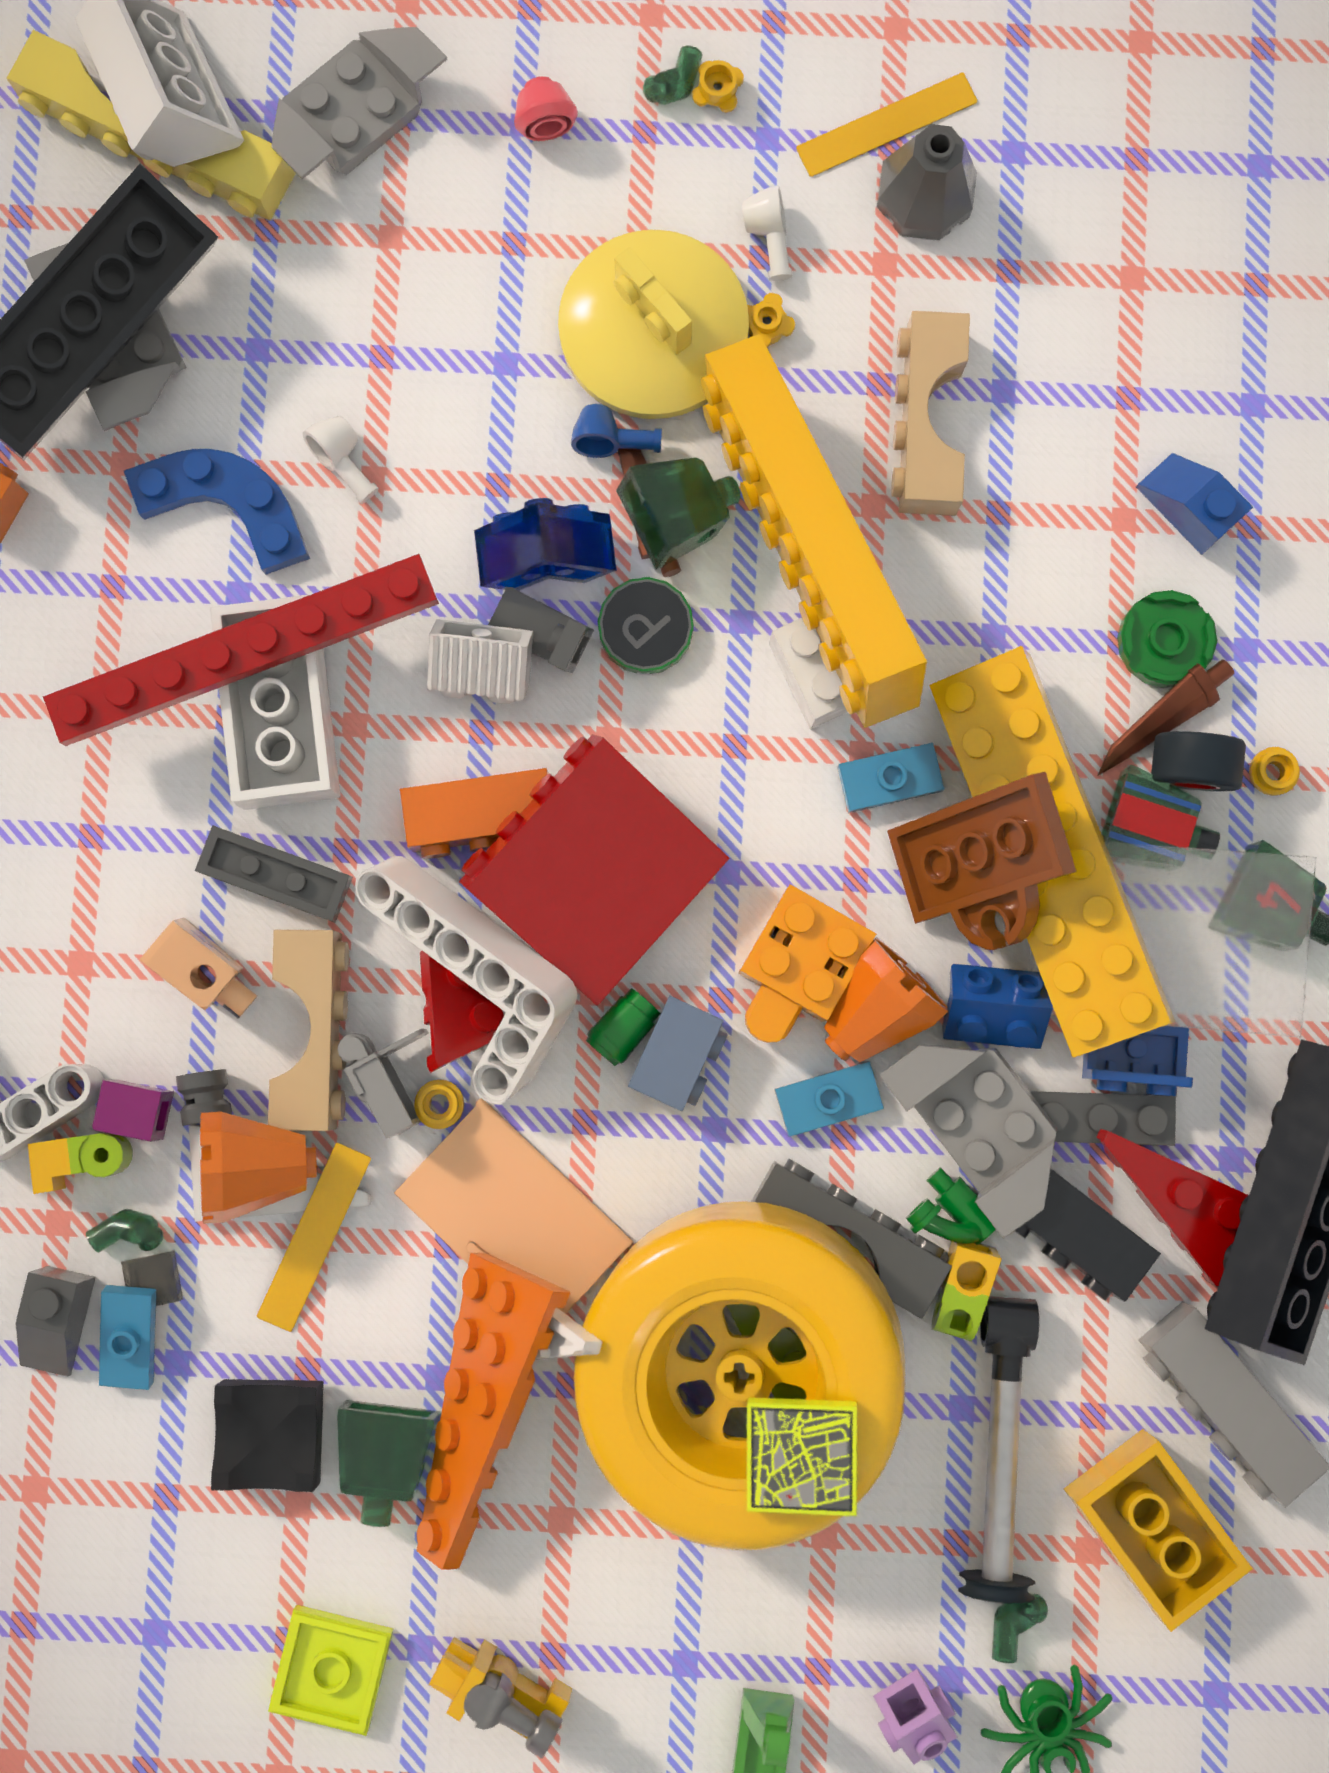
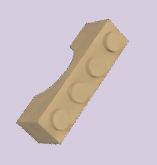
M912 311L907 328H899L897 357L905 358L904 374H897L895 404H903L902 421H895L893 450H901L900 468H893L891 481V496L899 497V513L956 516L963 503L965 454L949 447L938 437L929 419L928 399L939 387L961 378L969 354L970 313Z
M274 930L272 980L286 985L301 998L310 1017L311 1033L307 1049L299 1062L286 1073L269 1080L268 1125L289 1131H330L337 1129V1120L344 1119L346 1098L345 1091L338 1090V1070H344L346 1062L339 1056L338 1044L341 1041L339 1040L340 1021H346L348 1014L347 991H340L341 971H347L349 966L348 942H342V933L337 931Z

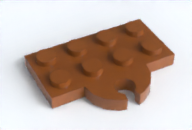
M1046 772L1031 774L887 830L915 924L951 913L958 930L971 943L986 950L1007 947L1006 942L1010 946L1025 940L1037 923L1040 907L1037 884L1077 872ZM996 912L1004 919V935L997 929L995 924Z

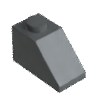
M51 1266L28 1272L15 1322L20 1366L63 1376H70L72 1374L95 1276Z

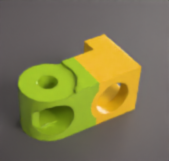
M99 1133L28 1144L33 1194L65 1189L64 1175L87 1172L94 1177H107L123 1172L132 1160L133 1149L131 1143L125 1136Z
M951 1241L947 1254L949 1257L947 1263L952 1267L941 1285L942 1288L933 1312L931 1329L972 1342L980 1326L1002 1258L996 1248L983 1244H961Z

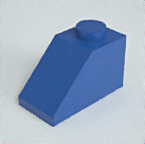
M1171 453L1136 486L1201 555L1253 508L1220 472L1174 453Z

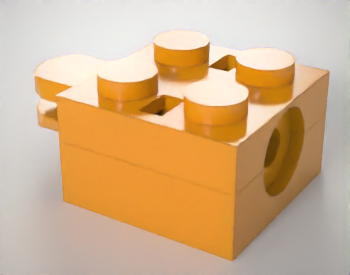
M789 884L738 974L760 986L745 1014V1025L749 1033L757 1040L766 1043L778 1042L787 1037L802 1010L822 1022L828 1021L852 978L853 970L860 956L871 945L876 933ZM775 928H779L776 936L772 939L771 935Z

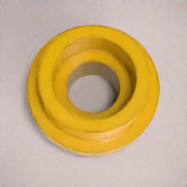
M1269 747L1260 751L1254 756L1249 767V776L1252 784L1257 790L1270 796H1278L1289 792L1297 784L1300 775V767L1295 756L1281 747ZM1268 764L1278 767L1280 771L1278 780H1272L1267 776L1266 767Z
M432 1080L424 1084L416 1094L414 1102L416 1115L424 1125L430 1128H448L454 1125L462 1116L464 1111L463 1094L450 1081ZM438 1094L444 1095L449 1102V1107L443 1114L436 1113L431 1106L432 1099Z

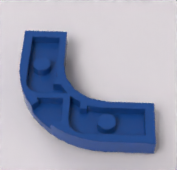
M190 449L172 453L124 470L136 508L144 520L188 504L205 501L226 505L240 516L246 526L260 568L265 575L310 559L293 510L283 492L267 473L243 457L221 450Z

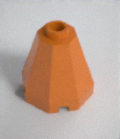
M878 937L872 941L871 945L860 956L849 984L824 1026V1029L829 1034L825 1039L826 1044L844 1061L852 1057L858 1062H862L934 1026L948 1012V1005L918 972L916 974L913 973L906 966L907 962Z
M224 1112L201 1113L200 1146L202 1148L200 1176L203 1224L224 1223L306 1191L307 1178H317L316 1147H306L305 1135Z

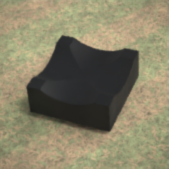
M224 1379L215 1385V1447L211 1471V1490L280 1489L294 1492H313L321 1481L324 1381Z

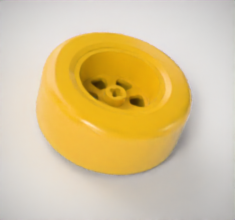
M740 1201L706 1205L677 1215L651 1230L627 1252L596 1295L585 1317L582 1327L602 1341L599 1354L575 1356V1402L587 1446L601 1472L617 1493L639 1514L675 1536L697 1544L720 1549L761 1550L801 1541L819 1533L843 1517L839 1515L747 1511V1438L727 1435L724 1432V1423L731 1408H747L748 1398H768L772 1389L778 1383L801 1387L807 1395L805 1400L857 1401V1504L877 1481L893 1452L900 1432L905 1398L904 1341L894 1304L883 1282L863 1255L843 1236L806 1214L768 1203ZM733 1304L756 1306L759 1309L760 1318L754 1333L751 1335L732 1334L723 1313L724 1307ZM696 1324L701 1326L714 1341L715 1347L705 1360L684 1356L678 1350L679 1341L690 1325ZM790 1327L802 1341L807 1354L801 1360L784 1363L778 1362L768 1344L781 1329ZM736 1363L745 1364V1371L749 1373L748 1379L739 1378L738 1370L734 1369ZM704 1380L710 1386L715 1399L703 1413L694 1415L688 1410L678 1392L680 1384Z

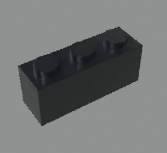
M1052 1169L1050 1170L1044 1210L1014 1231L1024 1239L1031 1232L1046 1245L1041 1252L1064 1270H1066L1070 1263L1085 1274L1081 1283L1104 1301L1111 1294L1119 1300L1126 1302L1161 1255L1155 1248Z

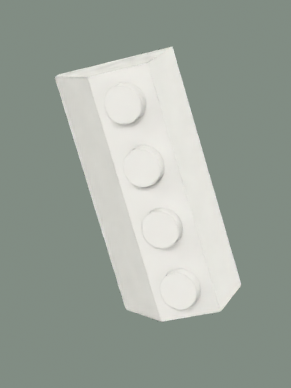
M87 0L75 20L85 40V46L89 50L99 72V78L104 84L113 104V110L118 116L127 136L128 144L137 155L146 160L155 159L175 167L240 147L244 138L184 11L161 0Z

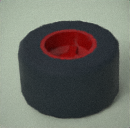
M1189 731L1162 732L1155 736L1151 780L1158 785L1179 789L1221 792L1239 790L1242 787L1246 744L1242 739L1222 734Z

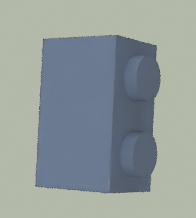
M669 995L628 1087L679 1111H683L686 1103L696 1106L707 1082L706 1078L699 1075L707 1057L715 1061L717 1060L728 1036L727 1033L720 1031L724 1020Z

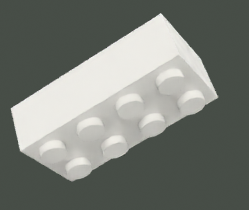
M308 595L210 607L212 631L214 632ZM324 648L219 688L232 803L244 810L341 798Z

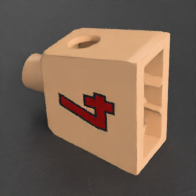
M185 918L173 920L139 959L204 1010L212 1006L216 1001L239 1019L257 998L255 993L235 978L243 967ZM202 965H208L215 971L216 979L213 984H206L201 980L199 970Z

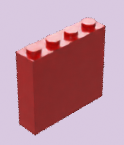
M592 734L588 740L584 736L579 738L567 750L563 757L567 763L554 777L551 774H547L534 786L530 792V797L533 800L520 814L514 811L503 820L496 830L499 838L489 849L485 851L483 848H480L466 861L462 867L465 875L459 882L545 960L565 973L573 981L575 987L598 1006L730 858L604 737Z

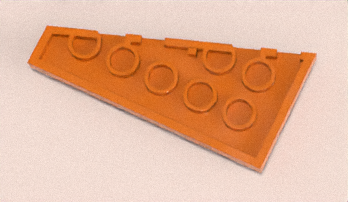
M470 1253L468 1268L463 1276V1296L459 1318L453 1330L454 1346L450 1368L444 1379L445 1396L441 1418L435 1429L436 1445L431 1471L426 1479V1501L422 1521L417 1529L418 1545L416 1551L441 1570L459 1569L480 1518L477 1502L483 1489H492L498 1474L497 1470L492 1467L498 1450L508 1449L534 1385L535 1375L532 1366L539 1350H548L554 1332L551 1328H548L556 1308H565L571 1293L488 1253Z

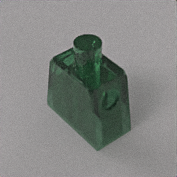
M697 457L631 466L616 489L656 570L717 536L730 518L727 507L737 504L740 500V489L736 480L732 476L713 480L704 461Z
M346 1400L339 1407L337 1425L340 1491L344 1494L363 1496L360 1523L372 1527L390 1526L393 1501L413 1500L420 1485L435 1435V1429L439 1421L440 1411Z

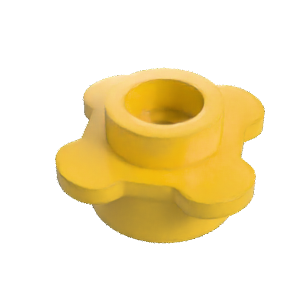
M726 61L703 62L699 66V85L692 91L694 103L698 106H705L707 104L717 106L725 113L733 111L737 107V98L735 96L737 88L744 81L743 72ZM715 84H721L722 88L720 90H716L713 86Z
M776 293L766 294L763 301L753 306L747 305L749 314L748 333L750 337L761 334L767 347L778 342L782 336H790L795 328L794 319L786 315L782 308L783 300ZM769 317L772 322L765 324L763 318Z

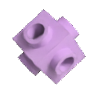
M918 1669L873 1696L885 1718L878 1725L893 1752L902 1748L913 1764L921 1760L927 1761L938 1757L946 1750L948 1743L958 1738L948 1721L956 1713L940 1685L931 1690Z

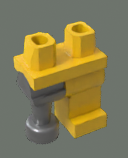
M453 1637L428 1684L452 1699L446 1714L460 1722L466 1711L467 1715L476 1722L475 1727L483 1730L493 1728L500 1723L526 1738V1749L542 1759L560 1728L563 1720L561 1716L569 1704L573 1688L555 1678L549 1690L520 1674L516 1664L509 1657L494 1655L497 1646L484 1639L477 1651L456 1637Z

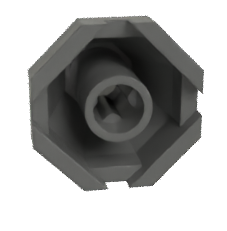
M929 125L887 157L882 163L877 208L884 216L887 213L893 220V227L900 236L940 241L950 233L951 228L959 223L960 225L970 218L973 209L977 171L965 142L952 126Z

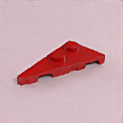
M421 951L422 991L426 997V1005L423 1009L424 1025H430L432 1054L426 1057L427 1067L431 1073L489 1045L505 1015L501 1008L427 953Z
M1100 1129L1096 1138L1103 1144L1107 1156L1116 1167L1121 1168L1136 1186V1193L1158 1221L1164 1223L1169 1228L1171 1237L1180 1249L1187 1251L1203 1273L1201 1275L1206 1282L1219 1286L1224 1271V1254L1227 1248L1234 1242L1240 1224V1207L1248 1195L1110 1131Z

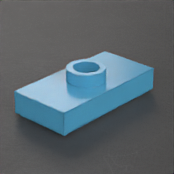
M933 743L845 762L837 766L848 813L935 794L944 790Z
M870 1061L774 1089L788 1137L884 1109Z
M106 1285L101 1291L99 1386L149 1390L154 1382L156 1289Z

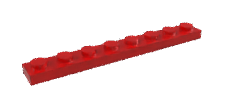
M416 554L43 696L59 743L68 746L438 605L439 602L420 554Z

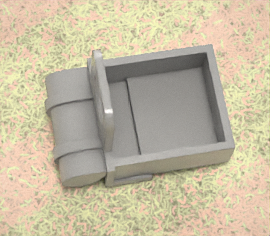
M427 1029L417 1030L378 1052L370 1038L365 1035L349 1034L343 1037L338 1044L339 1056L343 1061L352 1064L344 1069L358 1098L368 1104L386 1139L395 1137L421 1123L416 1115L414 1105L388 1056L427 1035Z

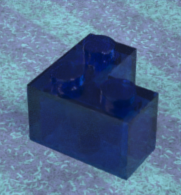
M549 498L531 499L524 503L523 509L516 512L497 514L492 517L493 522L474 530L480 587L502 590L512 587L519 591L547 579L586 583L617 571L610 514L590 511L589 506L585 504L559 506L554 505L553 500Z

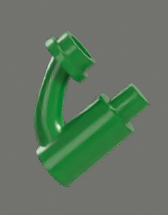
M941 1167L926 1180L939 1194L935 1199L937 1203L933 1204L926 1198L906 1217V1220L912 1225L910 1229L914 1234L924 1229L946 1240L961 1244L975 1243L978 1245L996 1230L976 1204L975 1200L978 1195L961 1177L953 1181ZM943 1209L954 1221L942 1218L937 1214Z

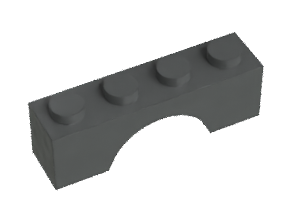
M788 1159L785 1166L774 1161L751 1202L786 1207L806 1214L825 1225L840 1226L855 1232L869 1247L874 1261L875 1272L883 1282L892 1302L923 1319L952 1267L945 1260L941 1259L945 1249L919 1234L914 1242L897 1233L901 1226L899 1222L877 1209L869 1217L854 1208L858 1198L834 1184H831L828 1191H825L811 1183L810 1181L815 1173L795 1161Z

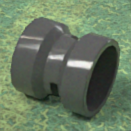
M226 1069L176 1076L177 1091L186 1100V1105L180 1111L182 1126L199 1124L201 1113L205 1112L232 1114L231 1103L223 1098L224 1088L228 1085Z

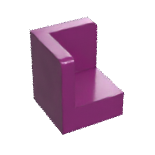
M103 1080L92 1127L96 1131L149 1142L164 1140L174 1091L121 1080Z

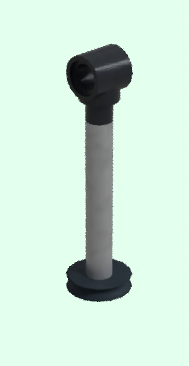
M989 1296L980 1323L981 1344L985 1347L986 1353L993 1354L982 1569L959 1572V1576L965 1579L966 1585L958 1588V1592L974 1599L989 1602L1019 1604L1035 1600V1597L1028 1593V1587L1035 1585V1581L1029 1577L1013 1573L1023 1357H1030V1352L1036 1349L1038 1342L1039 1308L1035 1299Z

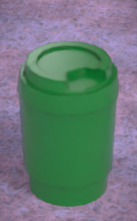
M631 988L624 997L621 996L600 1020L591 1027L587 1033L586 1042L614 1066L619 1063L622 1064L655 1025L653 1022L661 1013L642 995Z

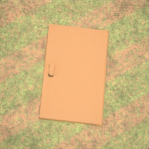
M482 1098L476 1102V1106L394 1192L467 1264L469 1263L470 1253H488L570 1291L571 1293L565 1308H558L565 1314L615 1260L634 1243Z

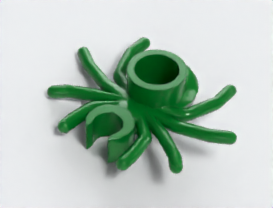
M1072 1665L1070 1671L1074 1690L1071 1708L1069 1709L1068 1698L1061 1686L1050 1679H1036L1030 1682L1021 1694L1020 1708L1025 1721L1022 1722L1009 1703L1006 1687L999 1685L997 1692L1002 1710L1013 1726L1025 1733H1001L987 1728L981 1729L980 1733L982 1737L998 1742H1028L1006 1762L1001 1773H1011L1013 1768L1031 1751L1032 1753L1029 1757L1030 1773H1039V1763L1046 1773H1052L1051 1763L1058 1756L1064 1757L1063 1761L1070 1773H1074L1076 1760L1068 1747L1074 1750L1081 1773H1090L1089 1762L1083 1746L1073 1738L1095 1742L1105 1748H1111L1112 1742L1101 1734L1075 1728L1083 1726L1100 1714L1111 1703L1112 1695L1109 1693L1105 1694L1095 1706L1079 1717L1074 1718L1080 1710L1083 1683L1079 1667Z

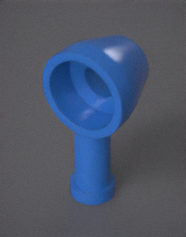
M590 404L582 409L574 425L571 447L578 454L591 458L609 457L615 454L619 448L654 450L653 453H661L662 428H655V431L618 429L609 407L601 404Z

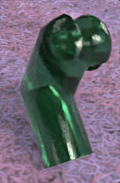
M682 46L675 68L658 72L656 75H650L645 79L643 84L645 98L651 103L658 102L661 105L687 98L694 88L703 57L702 52L693 46Z
M123 1209L86 1232L88 1242L98 1253L120 1239L138 1244L141 1250L151 1251L161 1244L164 1236L163 1231L158 1227V1221L153 1216L132 1209Z
M1031 1594L1035 1597L1034 1601L1019 1604L1004 1603L996 1609L992 1640L993 1660L1002 1663L1017 1662L1019 1635L1035 1626L1036 1623L1043 1622L1047 1617L1048 1606L1042 1596Z

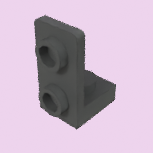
M512 587L505 589L488 624L489 626L533 631L532 653L548 660V663L571 673L574 672L594 632V629Z

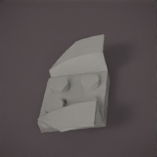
M403 27L359 32L360 40L350 42L283 97L282 100L279 98L271 147L301 179H304L325 160L336 172L347 175L418 116L419 106L422 103L419 83L448 60L447 56L417 27Z
M67 244L24 260L33 281L40 276ZM159 309L91 384L89 390L85 391L104 431L149 414L169 377L187 368Z
M917 1046L879 1075L906 1112L913 1107L917 1110L979 1193L975 1200L976 1204L1003 1239L1044 1210L1057 1126L997 1048L969 1050L940 1046Z

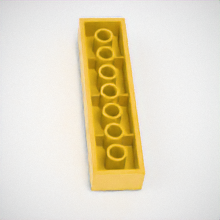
M761 334L705 354L706 376L701 377V385L708 404L703 406L706 423L712 433L719 431L724 441L721 444V449L725 462L731 472L738 470L743 482H740V488L744 501L749 510L757 509L762 519L759 522V527L763 540L769 550L776 548L782 560L779 562V569L786 587L789 590L796 588L802 602H799L798 606L806 628L809 631L816 629L822 641L819 644V652L826 669L829 672L836 670L843 684L839 686V692L847 712L850 715L857 713L863 727L867 728L919 707L927 660Z
M1019 646L930 684V689L972 797L1031 774L1046 772L1077 872L1037 884L1040 900L1037 923L1027 937L1072 1057L1089 1053L1176 1022L1031 655L1023 646Z

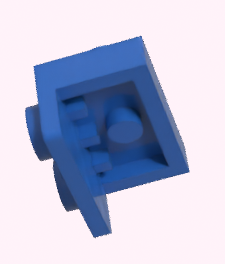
M953 964L950 970L948 1012L945 1014L942 1024L943 1039L1041 1049L1053 1005L1040 972Z
M1162 1026L1083 1054L1082 1078L1097 1080V1090L1127 1092V1082L1146 1084V1094L1177 1097V1087L1192 1088L1193 1078L1186 1077L1189 1028Z

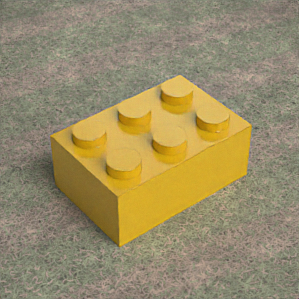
M1144 1429L1140 1430L1064 1488V1491L1147 1605L1170 1632L1253 1570L1159 1440Z

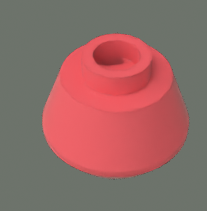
M536 77L526 82L524 88L518 94L514 124L516 130L529 140H551L564 135L572 128L578 111L576 105L560 83L552 81L549 77Z

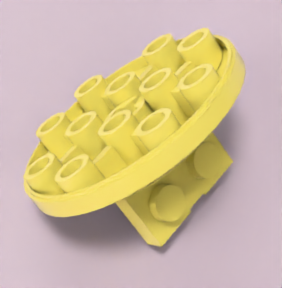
M641 230L623 234L603 243L586 256L569 278L561 298L558 328L565 361L574 378L590 396L599 403L624 415L643 419H663L689 413L708 403L701 385V377L706 376L705 354L747 339L749 314L746 297L738 278L728 263L713 249L699 240L677 232Z

